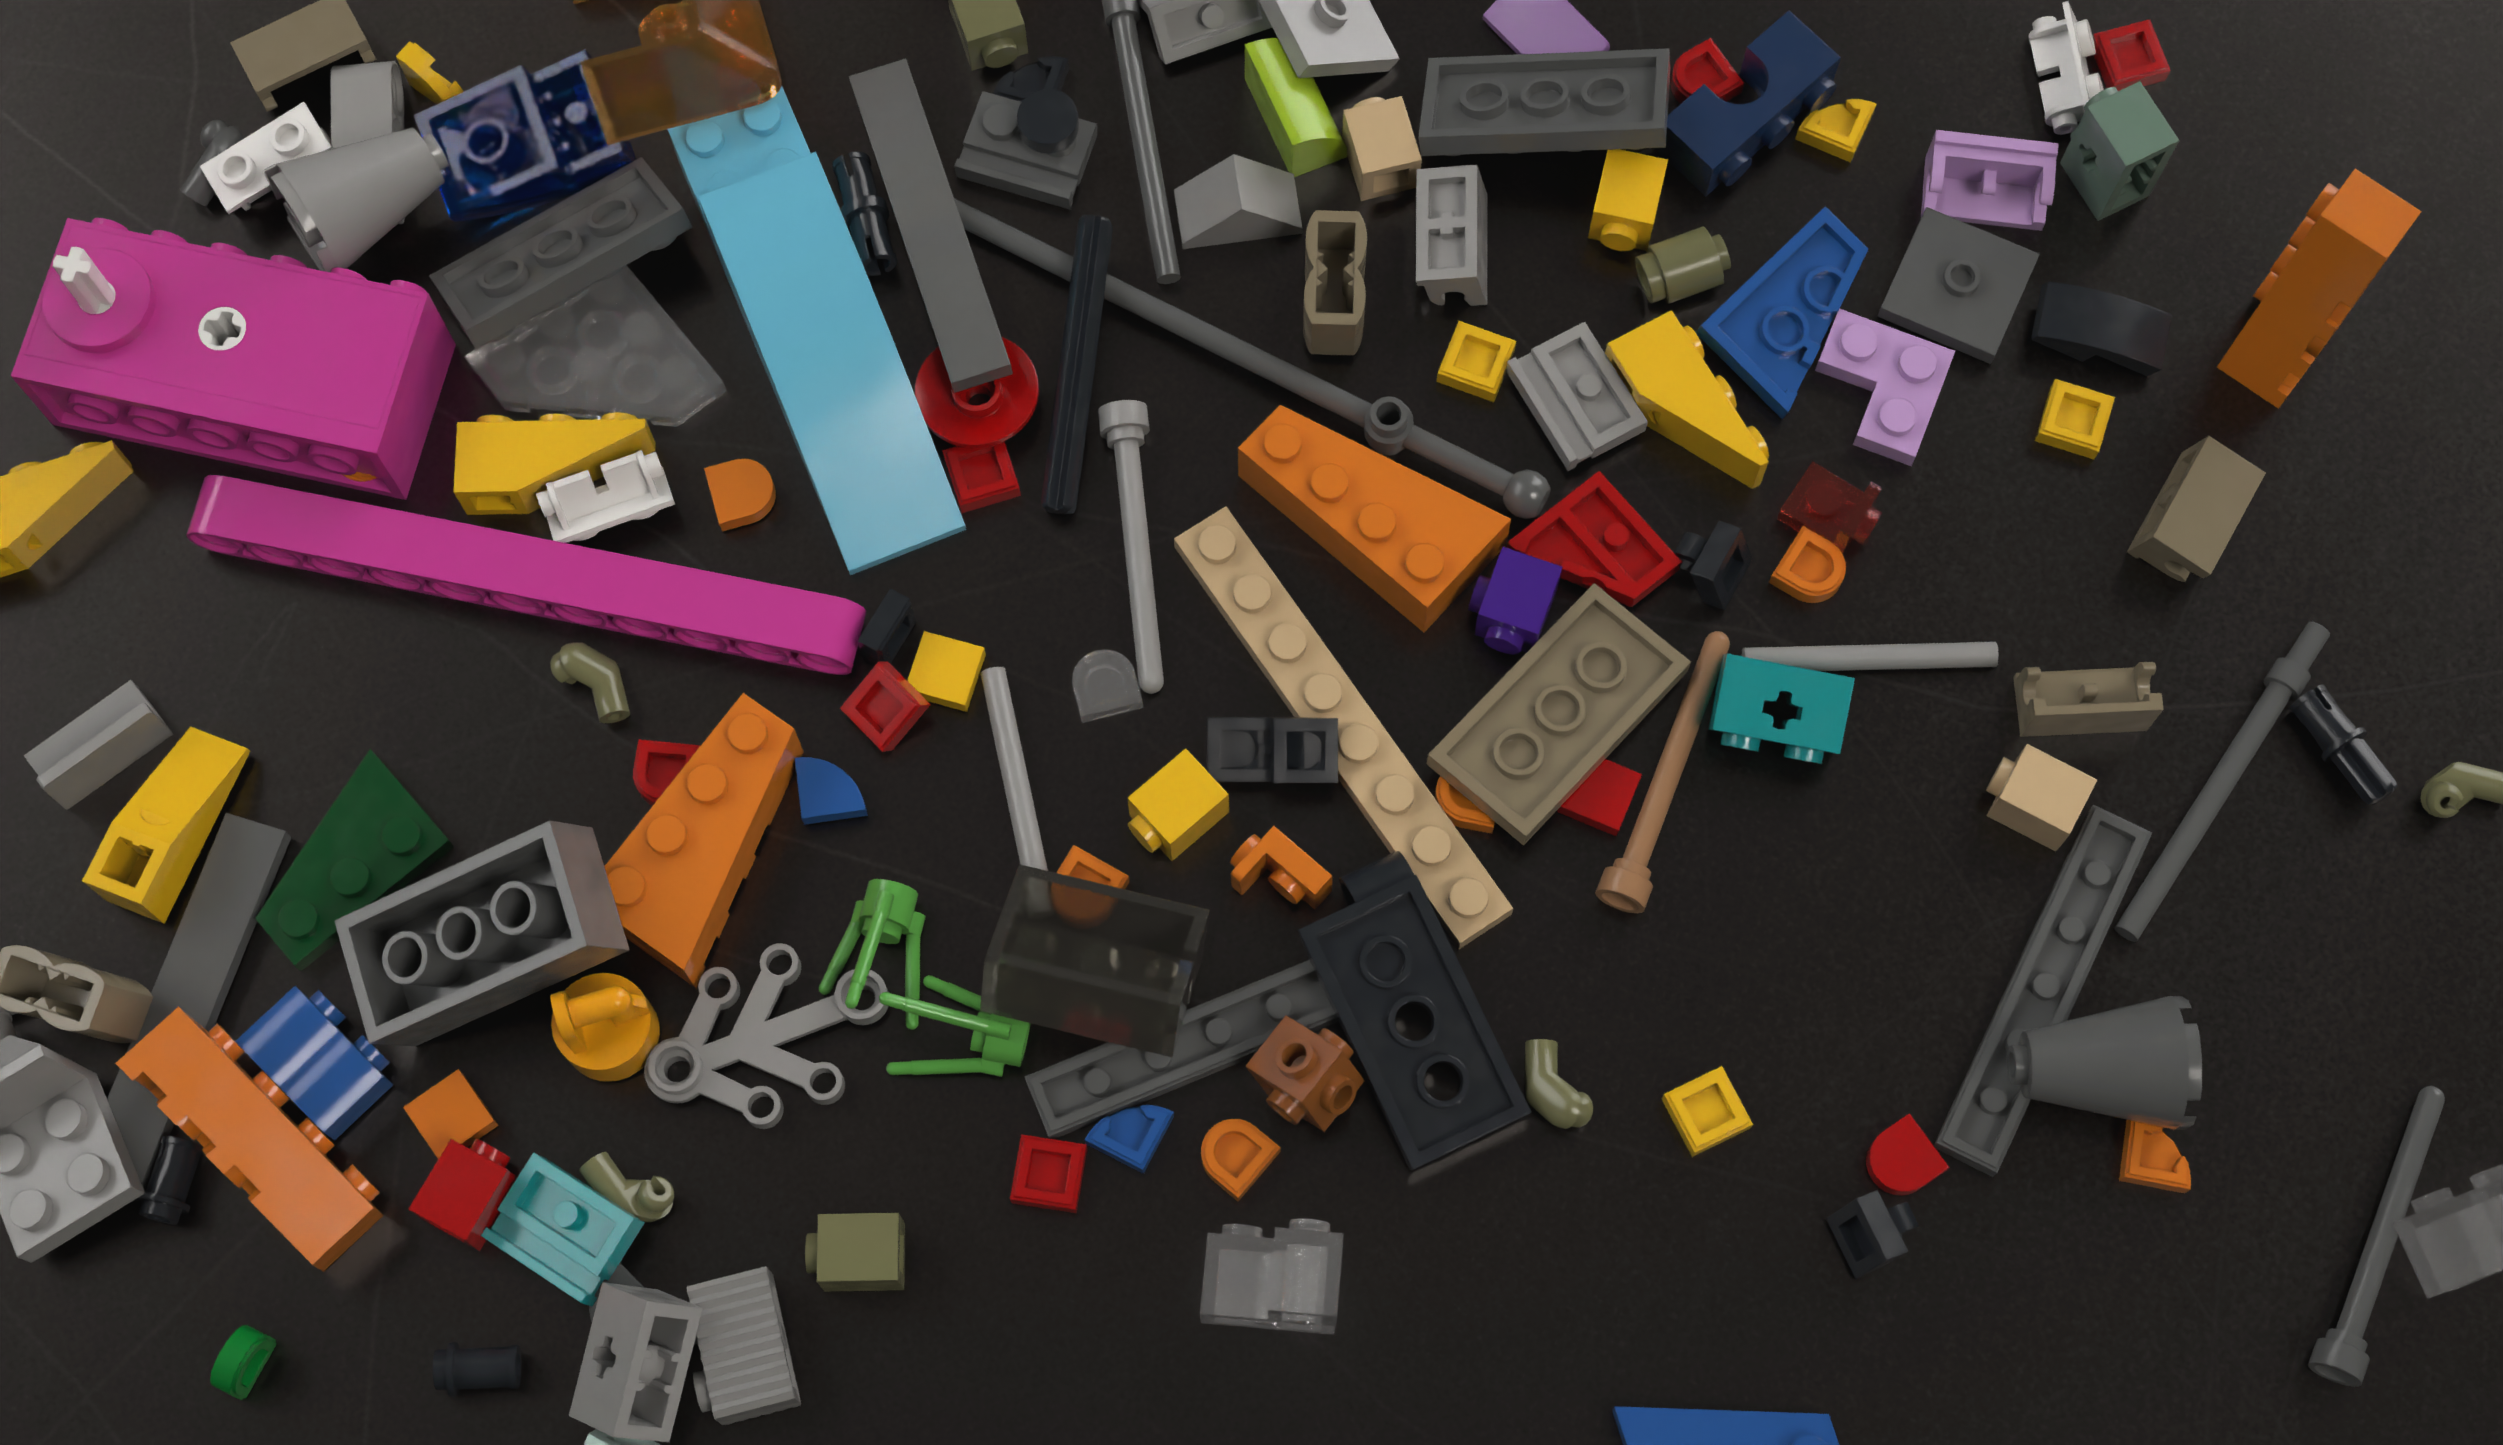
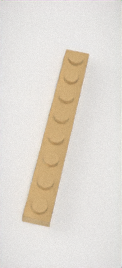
M1225 506L1174 538V547L1293 716L1338 718L1339 781L1389 852L1400 851L1405 857L1414 875H1417L1440 924L1457 948L1461 949L1511 916L1513 907L1229 509Z

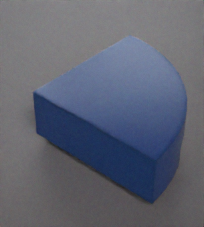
M811 757L795 758L801 818L804 825L868 816L866 805L858 786L845 771L825 760Z
M1142 1105L1121 1110L1101 1119L1086 1136L1085 1144L1144 1174L1174 1118V1112L1155 1105Z

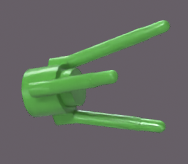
M873 879L869 881L864 901H856L851 922L819 985V992L822 995H827L831 992L862 933L865 939L845 999L847 1008H855L864 989L879 942L897 944L900 941L901 934L906 935L905 997L920 1000V937L926 916L914 911L918 898L916 890L891 880ZM906 1012L905 1023L908 1029L914 1030L918 1027L919 1015Z
M931 975L924 978V986L980 1011L978 1015L968 1014L889 992L880 994L879 1001L883 1005L974 1030L970 1050L982 1053V1058L891 1062L886 1067L887 1073L890 1075L985 1073L1002 1077L1005 1064L1021 1067L1032 1017L1017 1014L1018 1007L996 1003Z

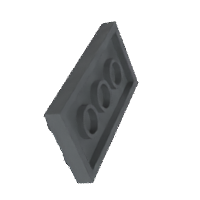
M1669 48L1429 58L1418 136L1421 156L1665 148L1671 69Z
M640 157L434 272L429 277L475 349H478L489 342H496L506 338L514 331L515 327L538 314L559 308L567 302L570 296L593 283L614 277L625 265L648 252L669 246L677 236L693 227L683 207L646 161Z

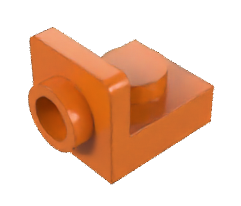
M1275 826L1262 839L1256 834L1250 836L1239 847L1230 861V864L1235 867L1231 872L1232 888L1240 895H1243L1266 869L1272 872L1268 877L1271 885L1294 904L1303 899L1316 910L1332 892V875Z

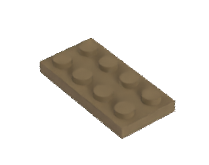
M1594 583L1428 754L1426 764L1524 846L1688 672L1691 661Z

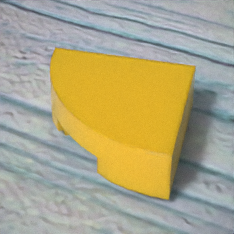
M409 41L396 55L409 85L450 115L455 117L468 103L467 96L456 81L451 83L431 69L430 65L435 59L419 45Z
M1848 99L1845 103L1831 105L1821 110L1817 109L1810 113L1802 122L1795 140L1851 162L1877 104L1862 99Z

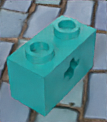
M1724 654L1722 656L1708 729L1723 732L1721 745L1758 752L1760 741L1766 740L1786 744L1784 757L1822 764L1824 752L1840 754L1855 678L1738 655ZM1779 692L1786 694V704L1797 708L1795 719L1783 720L1780 729L1773 727V716L1762 713L1764 702L1776 701Z

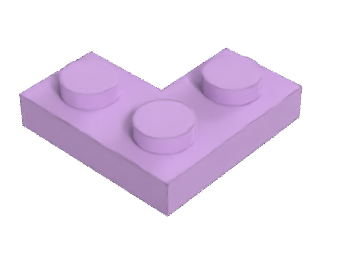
M1839 309L1815 371L1873 392L1853 445L1912 466L1955 351Z

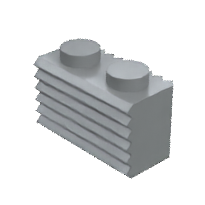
M765 1266L687 1286L690 1303L703 1308L694 1345L698 1344L704 1370L693 1373L695 1392L701 1411L707 1412L712 1410L716 1421L721 1425H729L734 1422L800 1406V1395L772 1272Z

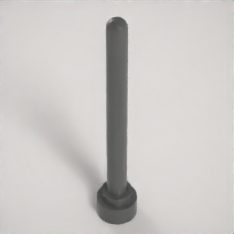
M2427 1086L2418 1093L2336 1329H2328L2325 1338H2318L2316 1340L2308 1367L2319 1376L2330 1381L2352 1387L2362 1385L2370 1362V1357L2365 1353L2368 1344L2362 1338L2445 1103L2444 1094L2437 1087Z

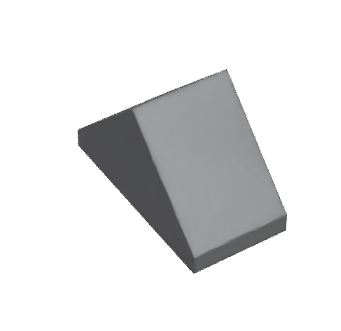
M1233 154L1174 189L1182 249L1302 234L1301 216L1294 174Z

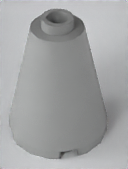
M409 128L277 163L264 169V174L276 199L278 200L282 197L285 199L286 202L283 205L289 215L287 219L320 271L330 272L332 268L336 267L347 269L444 184L445 181L441 170L448 167L449 163L443 150L431 133L421 137L415 128Z

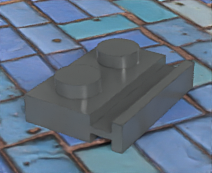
M982 91L963 141L964 148L960 158H957L954 165L956 177L1070 210L1076 187L1081 182L1098 135L1097 123L1078 118L1079 131L1076 139L1069 147L1057 153H1040L1029 148L1020 137L1017 112L1022 102Z

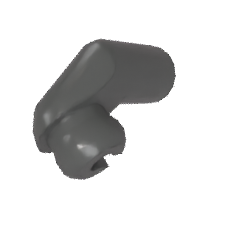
M212 120L201 131L200 141L206 150L181 186L180 191L203 206L207 207L215 195V191L200 166L243 140L242 133L236 126H229L223 120Z

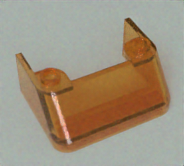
M573 0V3L577 4L588 0ZM682 0L681 3L660 5L653 9L639 25L638 32L641 46L581 61L608 145L762 104L772 99L782 86L781 74L759 0Z

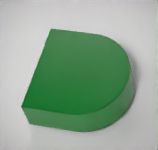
M248 1325L239 1327L221 1349L212 1368L210 1384L237 1399H246L277 1345L275 1343L276 1339Z

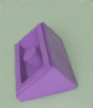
M1496 0L1483 14V20L1516 54L1609 51L1610 49L1609 42L1567 0Z

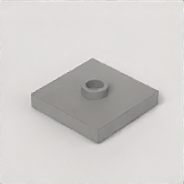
M1259 0L1298 78L1387 72L1400 59L1370 0Z

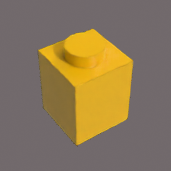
M1608 149L1588 238L1601 241L1603 245L1613 250L1630 251L1635 248L1647 251L1668 159L1621 149Z
M1185 748L1128 797L1129 814L1132 820L1127 825L1137 840L1149 852L1153 853L1160 848L1173 861L1229 813V794Z

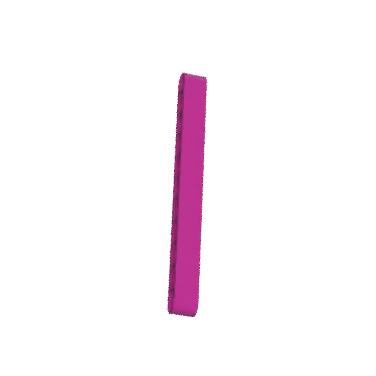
M208 475L204 478L187 531V538L192 543L222 554L835 675L851 673L858 647V639L860 638L867 612L861 605L837 596L220 475Z

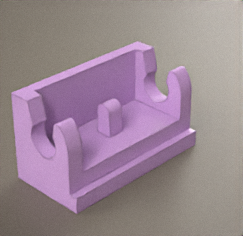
M1936 130L1925 157L1921 217L1926 207L1962 222L2042 231L2046 221L2047 205H2052L2058 143Z

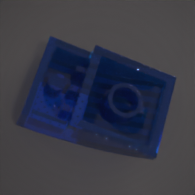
M585 49L533 74H530L523 65L517 66L414 115L421 137L431 133L448 160L449 166L441 170L445 183L439 189L449 218L454 222L487 218L554 202L578 193L637 160L605 72Z

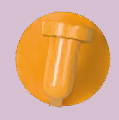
M596 973L580 978L566 988L565 991L550 995L553 1010L551 1027L554 1041L560 1052L580 1073L598 1081H618L636 1074L645 1066L649 1053L658 1044L660 1027L653 1006L632 981L616 974Z

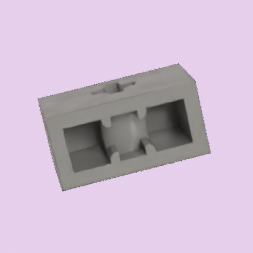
M602 1282L569 1416L612 1437L670 1442L703 1308L658 1289Z

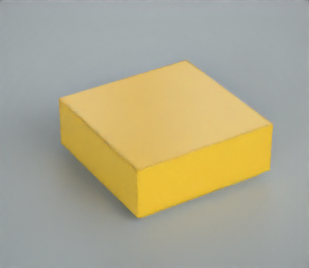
M1458 321L1437 373L1436 382L1494 402L1506 373L1507 361L1511 360L1515 351L1516 341Z
M2055 379L2050 387L2035 441L2095 459L2100 451L2115 397Z
M924 631L907 681L927 701L967 712L986 656L985 649L981 646Z
M1722 1066L1665 1093L1661 1098L1692 1157L1749 1130L1753 1125Z

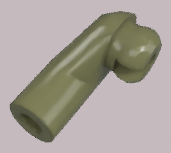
M2464 762L2451 763L2426 781L2421 792L2422 806L2429 814L2435 817L2449 818L2460 812L2459 809L2473 798L2503 804V772Z
M602 1152L592 1157L579 1169V1172L591 1188L643 1222H653L665 1217L673 1206L674 1189L667 1179L661 1176H653L651 1180L625 1179L607 1152Z

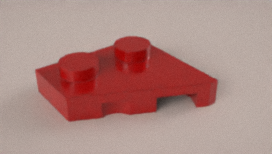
M1600 471L1507 543V548L1562 566L1560 578L1586 589H1589L1595 583L1614 600L1629 607H1633L1679 571L1682 563Z

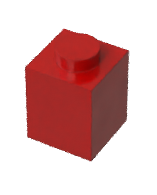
M450 1139L410 1205L409 1210L423 1221L480 1251L486 1242V1239L481 1236L486 1227L491 1229L501 1213L497 1209L517 1179L514 1174L505 1168L511 1158L479 1139H475L470 1149Z

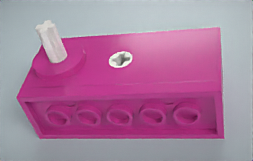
M67 218L11 377L49 422L55 426L407 500L456 343L429 293L422 287L408 281L393 280L388 285L368 281L361 274L346 268L336 267L332 268L330 272L307 268L302 262L283 255H273L270 260L248 256L243 250L225 243H212L211 247L188 243L182 237L163 230H154L151 235L129 231L123 225L105 218H94L91 223ZM356 472L371 474L377 478L371 481L358 482L350 480L343 475H353Z

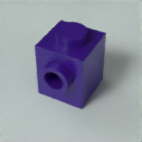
M1502 546L1492 577L1479 576L1470 600L1468 610L1478 614L1474 635L1484 638V642L1489 647L1499 652L1511 655L1519 654L1520 651L1527 653L1540 639L1558 588L1563 567Z

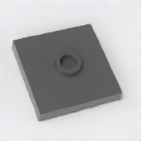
M1926 207L1877 317L1991 364L2040 254Z

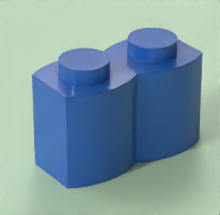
M294 986L236 1040V1043L326 1135L336 1140L394 1085L381 1072L390 1061L373 1044H369L368 1039L363 1034L353 1043L337 1027L346 1016L319 989L309 998L299 988Z

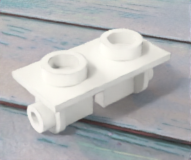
M2068 1L2062 3L2065 19L2056 21V18L2053 16L2038 18L2032 23L2033 30L2028 35L2038 76L2060 71L2061 77L2039 83L2045 112V122L2047 125L2053 126L2055 134L2060 135L2071 133L2077 128V122H2080L2085 112V104L2093 96L2104 90L2099 73L2089 75L2086 57L2096 54L2089 22L2087 19L2077 22Z
M302 102L202 164L200 168L226 212L230 214L240 207L245 211L249 210L252 202L271 191L264 174V169L277 163L333 148L328 134L322 127H319L307 105Z
M640 450L634 454L600 465L607 484L595 488L588 470L546 483L547 490L536 493L544 517H547L553 541L567 543L573 540H586L595 536L601 530L633 519L641 520L651 517L659 510L675 505L657 453L653 452L644 455L643 451Z

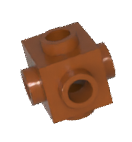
M1285 1015L1245 1066L1268 1095L1266 1102L1276 1113L1294 1125H1297L1303 1118L1323 1132L1326 1131L1337 1115L1344 1113L1351 1106L1357 1090L1365 1081L1349 1060L1354 1051L1343 1039L1326 1028H1323L1317 1035Z

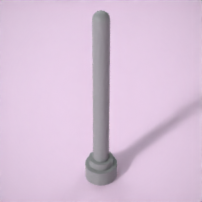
M1119 400L1104 404L1098 409L1101 437L1107 439L1108 447L1115 451L1138 682L1144 692L1153 694L1160 691L1163 687L1164 677L1139 447L1145 443L1144 436L1150 431L1148 410L1144 402Z

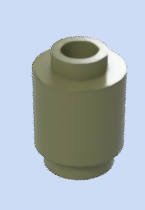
M1704 226L1647 247L1646 254L1635 257L1637 274L1650 303L1664 299L1667 304L1722 285L1724 284L1723 271L1731 268L1729 253L1721 235L1711 236Z

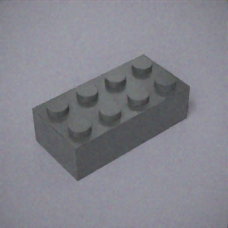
M550 820L334 920L369 1044L418 1046L630 950L593 828Z

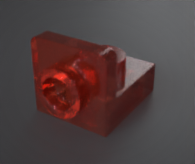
M1812 462L1780 509L1777 519L1798 532L1802 526H1805L1835 544L1843 554L1853 539L1863 545L1881 518L1883 512L1876 509L1874 505L1882 488L1871 482L1865 492L1817 463Z

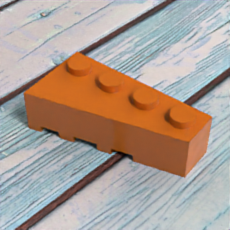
M2356 168L2340 189L2328 183L2306 213L2305 219L2288 241V245L2270 269V273L2253 295L2261 303L2217 368L2279 409L2422 211Z
M1279 405L1238 447V476L1423 633L1501 552L1502 546L1505 547L1507 544L1511 518L1282 405Z
M742 693L604 866L626 938L695 988H697L699 979L706 968L704 963L716 937H720L730 915L728 910L743 878H747L756 858L754 853L765 828L771 824L795 772V758L801 757L804 752L795 729L745 693Z
M178 1006L115 1064L132 1081H137L151 1091L158 1099V1105L156 1106L192 1140L196 1139L204 1147L202 1151L206 1157L238 1188L242 1187L250 1195L247 1197L250 1202L313 1266L324 1272L384 1216L371 1202L380 1192L353 1164L342 1172L327 1157L326 1154L335 1145L308 1117L297 1125L280 1108L290 1098L263 1070L252 1078L236 1062L245 1051L218 1023L207 1031Z

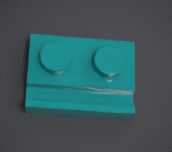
M533 1153L497 1209L501 1212L491 1229L486 1227L481 1236L580 1303L592 1307L597 1300V1297L594 1296L604 1279L609 1281L645 1222L547 1158Z

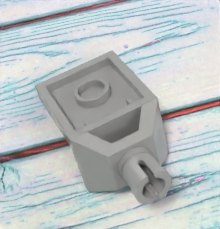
M0 1007V1214L16 1256L32 1263L140 1197L145 1191L97 1073L41 1044L18 1038L12 1024L13 1019L10 1011Z

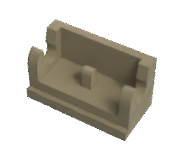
M319 0L230 42L267 112L278 107L271 91L357 50L364 63H371L376 60L346 0Z
M2207 436L2181 453L2127 553L2137 559L2140 557L2161 572L2181 582L2186 581L2190 572L2201 578L2211 575L2266 472L2217 440Z
M2139 662L2133 668L2041 672L2039 667L2023 668L2021 673H2015L2013 676L2020 737L2147 731L2164 710L2162 693H2150V679L2155 674L2156 664L2154 662Z

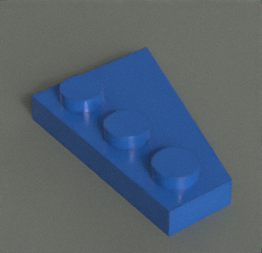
M1825 206L1698 328L1696 334L1783 419L1788 414L1797 396V391L1821 347L1820 344L1835 314L1839 311L1869 249Z
M1616 1406L1612 1409L1623 1445H1839L1829 1414Z

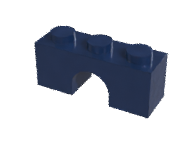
M1789 10L1746 48L1739 76L1753 88L1759 98L1747 104H1732L1719 98L1703 84L1668 115L1666 147L1655 148V150L1662 157L1668 159V162L1705 197L1722 182L1726 186H1730L1747 171L1752 163L1750 157L1764 145L1772 149L1784 140L1795 124L1793 120L1806 108L1813 112L1828 101L1837 88V84L1833 81L1841 57Z

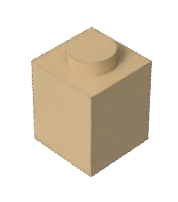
M1402 96L1387 100L1380 97L1368 98L1358 102L1350 109L1343 110L1342 138L1347 147L1348 160L1361 201L1416 188L1417 169H1421L1422 159Z
M2026 744L2014 762L2003 757L1986 789L1987 792L1996 796L1987 816L2057 851L2070 835L2097 779Z

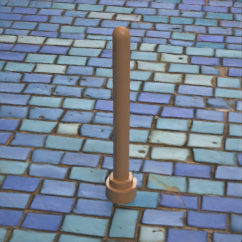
M1715 631L1706 637L1623 858L1615 859L1613 866L1606 867L1603 871L1595 894L1602 902L1616 909L1629 913H1642L1646 908L1653 889V885L1649 881L1651 871L1647 868L1718 679L1722 656L1727 654L1730 641L1723 632Z

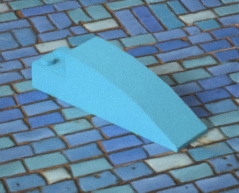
M782 85L773 86L667 126L681 169L849 574L853 575L966 530L965 523L918 401L816 151L811 153Z

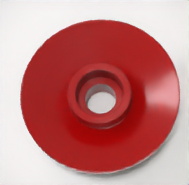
M1002 337L1011 363L1012 375L956 393L953 391L939 346L931 352L923 362L915 383V396L927 427L942 440L967 448L993 446L1017 434L1033 415L1039 396V383L1035 367L1028 355L1018 345ZM976 394H986L990 397V400L984 404H969L970 399Z

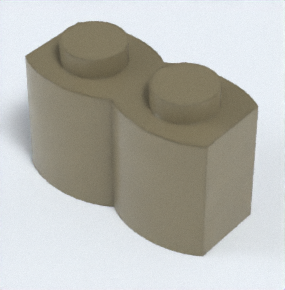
M1315 210L1309 220L1305 243L1306 284L1304 289L1303 334L1306 346L1311 354L1355 355L1361 344L1366 301L1364 277L1367 231L1359 211Z
M13 945L1 949V1008L43 1019L50 1025L62 1030L110 1042L131 1043L138 1040L153 999L149 990L139 982L93 969L89 965L77 960L27 946Z

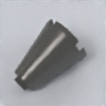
M2167 996L2023 1031L2019 1038V1044L2010 1045L2008 1049L2007 1069L2011 1085H2020L2023 1096L2028 1099L2173 1130H2187L2194 1125L2197 1117L2184 1116L2187 1101L2200 1100L2202 1092V1053L2197 1023L2184 1024L2180 1009L2192 1007L2189 1000L2182 996Z

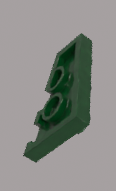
M370 749L255 919L293 965L302 971L340 940L334 920L405 888L453 849L454 846Z

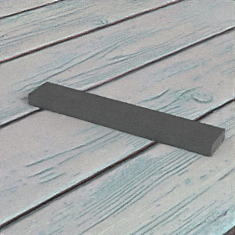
M906 58L849 76L954 393L1012 375L1013 371Z
M2092 805L2088 810L1933 1146L1937 1150L1992 1177L1998 1173L2031 1100L2023 1096L2020 1085H2011L2007 1069L2009 1046L2019 1044V1038L2023 1031L2067 1021L2152 832L2098 806Z
M229 813L225 814L151 992L153 999L138 1040L130 1043L127 1052L178 1006L207 1031L215 1026L257 923L255 918L264 906L291 840V836L286 831ZM119 1069L107 1100L144 1191H146L162 1145L160 1143L163 1136H170L174 1123L156 1106L158 1105V1099L151 1091L137 1081H132Z
M1310 960L1032 1073L1025 1076V1081L1049 1139H1056L1100 1121L1116 1112L1134 1107L1252 1058L1285 1015L1313 1032L1339 1021Z

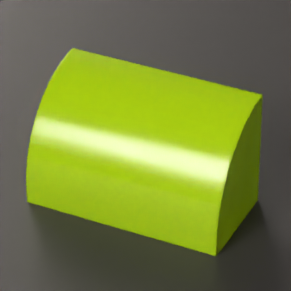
M1266 38L1245 44V81L1289 173L1297 177L1346 158L1347 147L1314 78L1297 77L1278 38Z

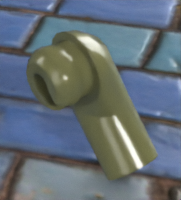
M583 642L565 644L559 652L552 656L550 662L551 672L559 682L563 683L566 681L569 684H573L579 681L592 689L598 718L601 723H615L630 716L620 669L614 660Z
M1547 1039L1526 1041L1525 1098L1528 1104L1552 1125L1559 1128H1580L1586 1125L1593 1115V1103L1586 1093L1577 1092L1576 1089L1558 1076V1042Z

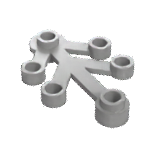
M783 943L770 945L763 951L760 957L761 972L731 1034L706 1044L720 1010L733 1006L740 996L739 982L729 969L724 967L710 968L699 979L698 991L700 994L679 1037L660 1042L649 1053L644 1067L646 1082L652 1092L666 1102L685 1103L698 1095H702L742 1112L747 1121L759 1129L771 1128L782 1118L784 1106L777 1092L768 1086H756L750 1089L715 1072V1070L741 1061L804 1088L808 1096L818 1104L829 1105L835 1103L841 1098L845 1090V1080L837 1066L830 1062L813 1063L777 1046L845 1020H849L857 1025H868L878 1021L888 1009V1006L881 1004L879 1001L880 994L888 992L884 980L876 972L869 971L863 989L875 994V1002L869 1009H849L845 1005V999L855 970L853 969L839 979L834 995L768 1020L783 987L796 981L801 973V961L791 946ZM779 955L789 956L792 959V965L786 973L776 975L769 971V965L773 958ZM720 978L729 980L731 986L727 995L722 998H712L708 995V988L714 980ZM678 1061L689 1063L690 1073L686 1079L680 1082H673L668 1079V1070L672 1064ZM822 1073L833 1074L836 1077V1084L830 1092L821 1094L813 1090V1082L818 1075ZM760 1097H769L774 1101V1108L770 1115L763 1118L753 1116L751 1114L753 1102Z

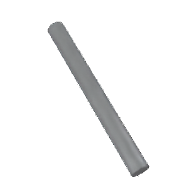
M1996 642L1751 647L1742 649L1743 657L1816 671L1997 667L1999 656Z
M992 667L983 670L980 675L1029 908L1033 915L1045 914L1054 911L1056 906L1007 675L1004 667Z

